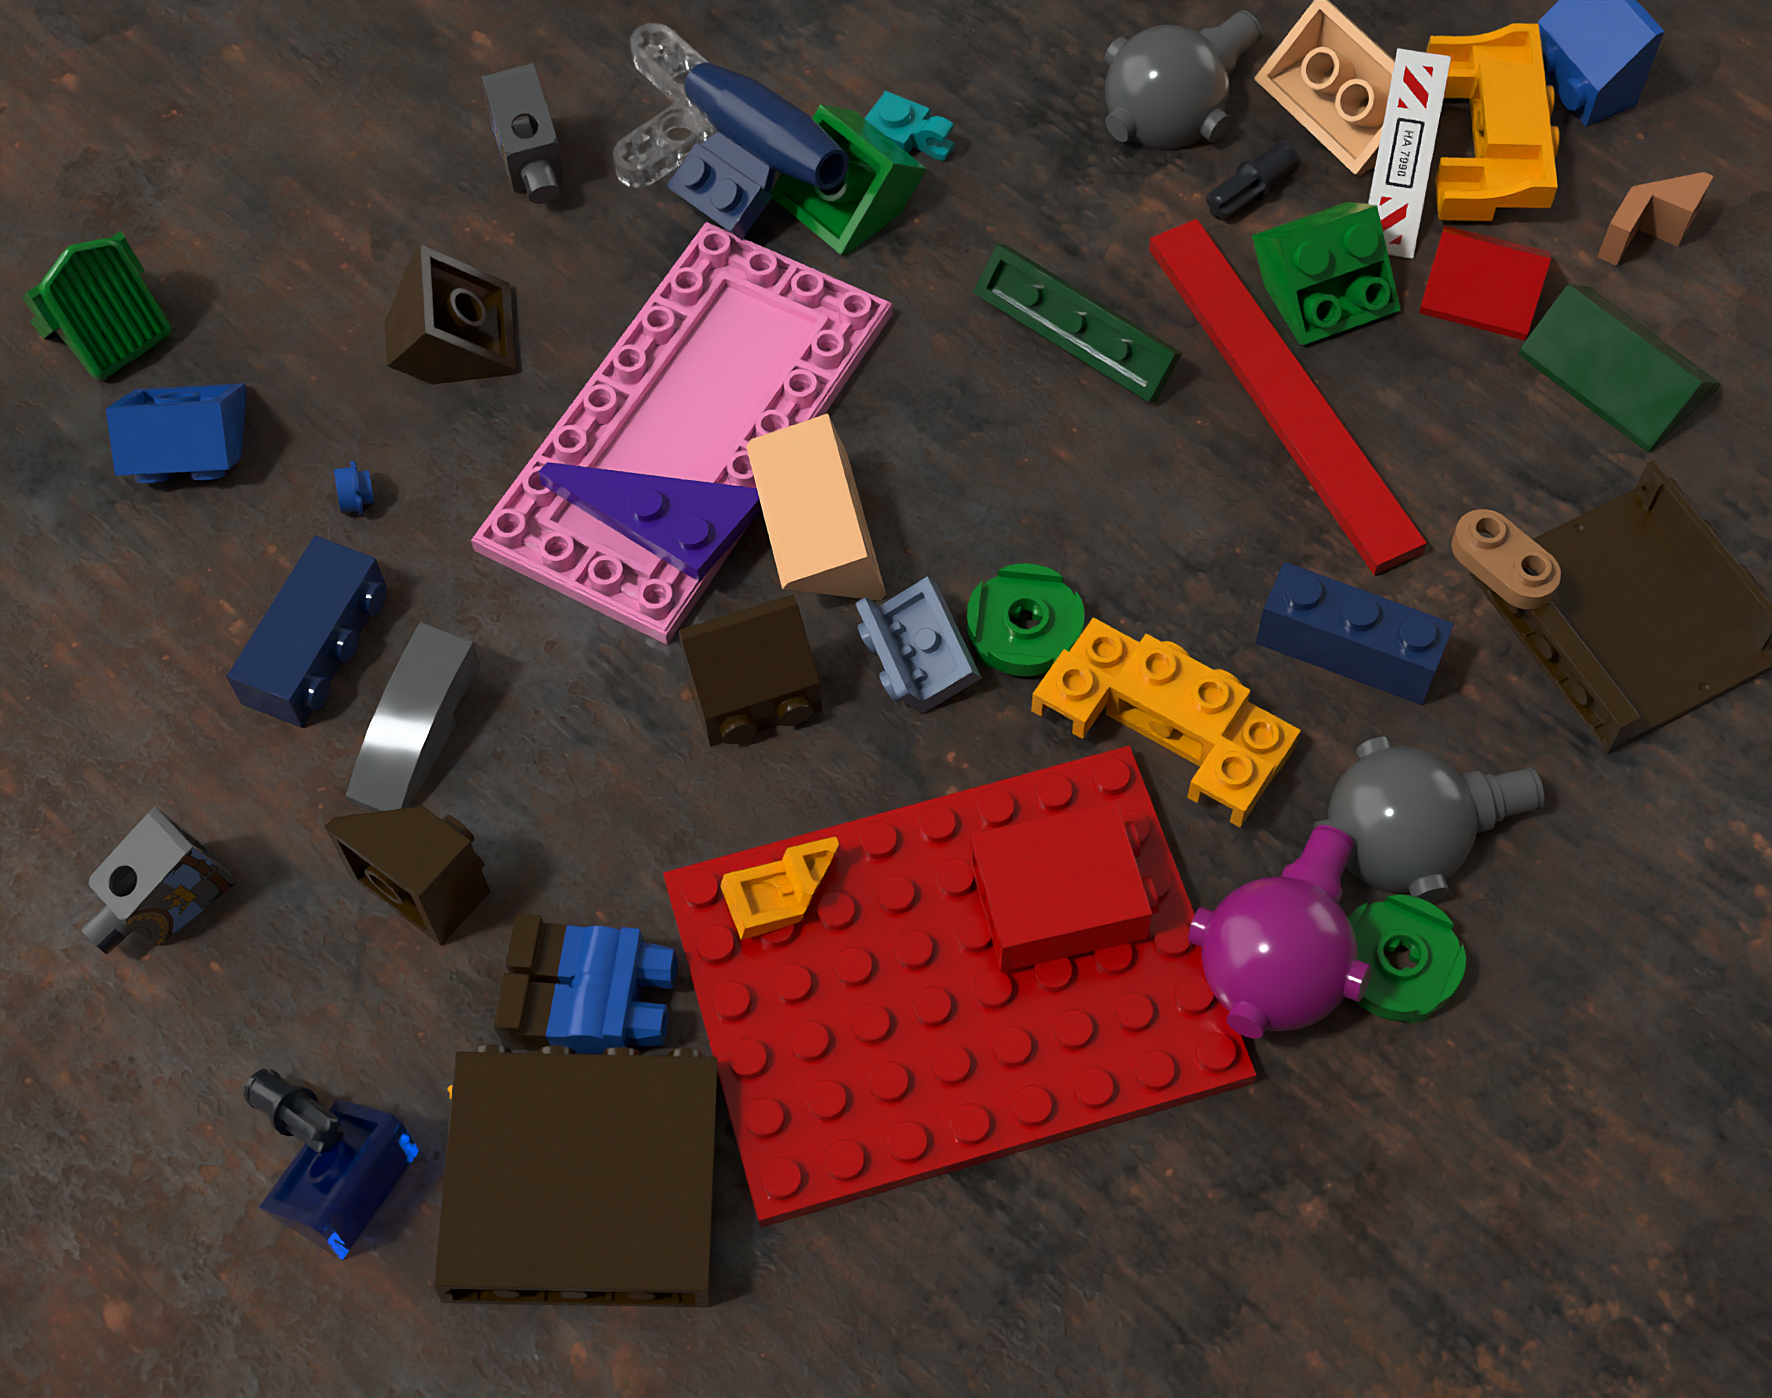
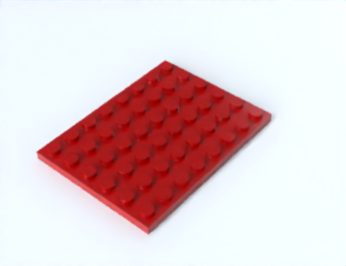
M1130 745L663 872L713 1057H718V1077L760 1228L1252 1085L1257 1075L1241 1034L1234 1031L1228 1025L1226 1019L1229 1011L1217 1000L1206 980L1202 964V947L1188 941L1190 926L1195 914ZM1117 801L1123 822L1132 821L1138 834L1141 856L1135 858L1140 876L1141 878H1151L1158 899L1159 911L1158 914L1152 915L1147 939L1000 972L969 861L970 834ZM836 836L839 843L837 851L801 922L741 940L721 889L724 874L781 861L786 849L789 847Z

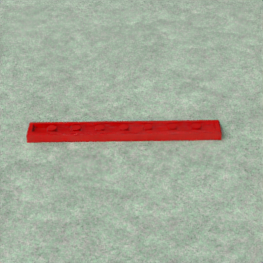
M1194 219L1151 237L1149 251L1373 575L1380 574L1423 554L1427 543L1200 222Z

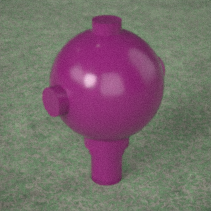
M1328 825L1316 826L1300 858L1296 859L1293 864L1287 865L1283 869L1281 876L1265 877L1248 882L1227 895L1214 911L1200 907L1194 915L1188 941L1202 947V964L1209 987L1217 1000L1229 1011L1226 1019L1228 1025L1243 1036L1261 1038L1265 1030L1292 1031L1308 1027L1333 1012L1345 997L1360 1002L1367 990L1372 973V965L1358 960L1357 943L1353 927L1344 910L1339 905L1343 893L1340 886V876L1354 848L1353 840L1342 830Z

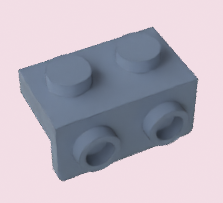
M928 576L880 606L867 597L856 602L863 620L858 625L859 633L869 650L873 654L879 655L885 670L879 673L880 680L889 696L896 703L903 701L923 714L982 679L937 583Z

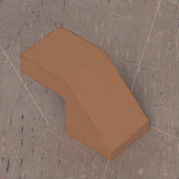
M1701 172L1632 186L1609 224L1597 258L1617 266L1638 230L1678 247L1699 212L1714 176Z

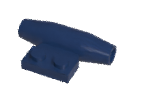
M708 62L696 65L687 75L684 84L686 97L718 132L700 145L696 142L667 184V187L739 239L743 240L772 198L770 191L776 171L824 190L834 188L845 177L849 166L847 153L809 114L757 80Z

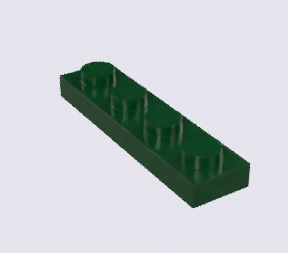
M1006 244L996 245L973 290L974 294L1148 402L1157 401L1182 355V352Z

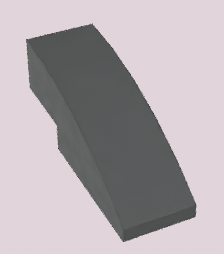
M419 623L385 688L368 728L345 796L348 802L373 812L410 807L455 729L457 722L453 712L481 666L472 641L425 623Z

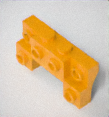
M1512 23L1499 30L1474 36H1430L1426 53L1451 56L1443 98L1470 99L1475 158H1440L1435 176L1438 220L1492 221L1496 207L1551 208L1558 188L1555 157L1559 146V130L1557 126L1550 125V117L1554 106L1553 86H1546L1539 24Z
M1094 617L1071 650L1068 652L1064 649L1032 695V712L1042 717L1046 709L1050 707L1074 721L1072 733L1081 739L1084 738L1107 704V716L1198 765L1200 768L1190 782L1187 798L1198 803L1202 796L1206 794L1233 809L1230 823L1241 828L1267 786L1287 762L1297 745L1301 732L1300 729L1248 702L1251 690L1244 687L1231 673L1207 667L1191 658L1182 647L1173 642H1161L1148 634H1145L1142 640L1138 642Z

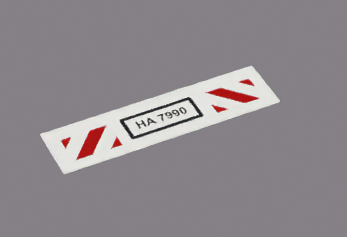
M1397 48L1368 203L1378 207L1388 255L1413 258L1451 56Z

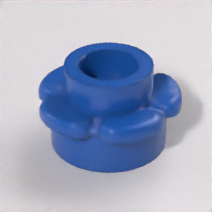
M350 461L351 467L334 469L341 514L358 512V515L362 516L364 514L363 505L374 504L369 470L357 471V463Z

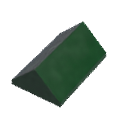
M1567 284L1518 353L1529 364L1647 453L1651 452L1714 394L1721 384L1594 289L1574 284Z

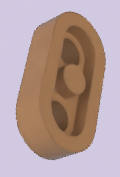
M1488 509L1473 510L1466 513L1457 523L1451 542L1454 556L1506 602L1521 609H1537L1551 601L1560 583L1561 570L1555 558L1496 511ZM1478 532L1488 533L1493 538L1483 537ZM1522 568H1531L1538 576L1529 575Z

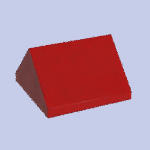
M1445 225L1419 313L1526 341L1551 261L1550 251Z

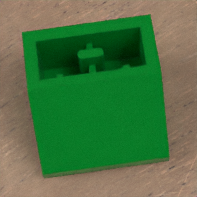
M1346 202L1252 235L1264 287L1299 344L1305 345L1401 310L1377 205Z

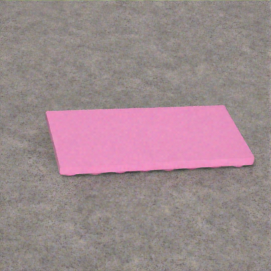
M706 222L471 539L474 551L668 645L746 529L703 579L698 582L541 485L538 471L547 462L757 488L746 445L753 438L824 415L891 318L892 303L744 238L741 240L734 234Z

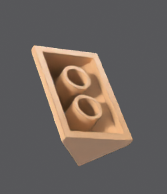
M1314 0L1254 79L1355 175L1361 176L1375 167L1395 60L1329 0Z
M827 413L751 439L746 448L782 589L861 599L867 597L870 600L881 601L886 592L848 454L829 414Z

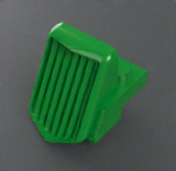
M119 231L110 238L68 246L60 254L41 283L21 297L35 315L30 322L40 336L44 339L56 331L89 375L96 380L107 379L165 340L171 332V325L140 275L145 270L122 231Z

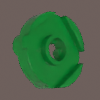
M1028 563L1008 565L998 570L997 577L988 580L984 585L982 581L973 590L967 607L968 637L975 648L976 658L985 667L995 668L1001 672L1016 676L1047 674L1064 649L1069 652L1083 633L1084 605L1077 591L1074 595L1071 588L1063 583V576L1055 570L1042 565ZM1028 610L1032 612L1033 620L1040 623L1037 626H1032L1030 629H1022L1012 623L1010 619H1017L1021 611Z
M1400 894L1387 896L1385 901L1374 902L1369 906L1366 903L1358 907L1348 917L1356 937L1358 960L1372 965V973L1367 990L1360 1002L1355 1001L1359 1006L1385 1019L1406 1021L1414 1024L1422 1023L1429 1019L1432 1013L1444 1007L1451 1000L1465 972L1466 954L1463 944L1460 948L1458 938L1452 931L1454 924L1441 909L1418 897ZM1398 945L1405 946L1410 949L1408 959L1416 963L1417 966L1412 969L1404 967L1402 970L1396 969L1390 965V960L1384 957L1383 950L1394 952Z

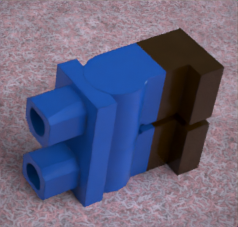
M516 913L506 960V967L509 973H504L493 1028L503 1046L511 1050L538 1051L546 1046H564L574 1049L577 1054H603L604 1050L613 1047L632 1048V1046L665 1045L669 1024L667 1006L664 1004L642 1003L640 1000L643 986L673 989L679 965L676 951L674 948L645 943L641 930L638 928L621 927V930L606 926L578 927L543 922L541 915Z

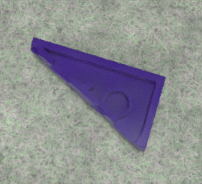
M547 462L538 471L541 485L698 582L703 579L762 510L757 488Z

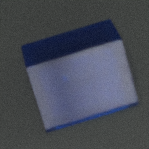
M337 1099L329 1111L338 1117L339 1125L345 1130L342 1142L334 1143L331 1150L325 1153L316 1152L307 1144H304L259 1208L343 1261L418 1154L419 1149L402 1121L393 1114Z

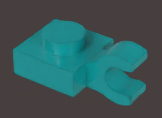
M888 91L884 92L864 118L907 153L912 148H916L936 160L945 161L955 147L954 142L946 139L954 129V124L951 121L940 116L931 117L930 108Z

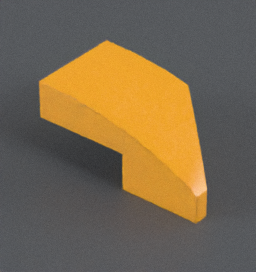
M836 836L789 847L786 849L781 861L724 874L721 889L741 940L801 922L837 851L839 843Z

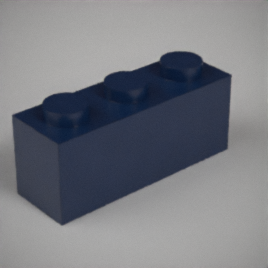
M314 535L226 676L241 705L300 728L304 727L313 711H318L324 705L329 695L331 680L340 665L347 663L352 658L358 646L361 630L370 616H375L379 613L385 602L387 586L375 557Z
M1283 562L1264 606L1255 644L1423 705L1454 623Z

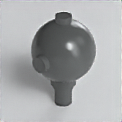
M1240 10L1219 27L1204 28L1199 32L1178 25H1160L1143 30L1129 40L1124 36L1114 40L1107 49L1104 58L1105 62L1110 65L1105 82V99L1109 115L1105 118V123L1110 134L1120 142L1131 139L1140 145L1163 150L1185 148L1205 138L1211 143L1218 141L1226 133L1231 123V116L1225 113L1230 94L1229 74L1235 69L1239 56L1256 44L1262 37L1261 26L1257 19L1248 11Z
M1376 737L1357 747L1356 754L1359 760L1350 766L1339 779L1329 801L1327 819L1316 821L1314 828L1319 825L1333 826L1350 836L1354 842V848L1345 867L1362 882L1386 892L1410 893L1411 896L1433 903L1444 898L1450 892L1446 880L1460 869L1469 856L1476 834L1492 830L1495 823L1503 821L1504 817L1541 809L1544 806V790L1538 773L1532 767L1494 776L1492 774L1482 775L1479 771L1460 774L1449 762L1432 752L1407 746L1393 747L1390 738Z

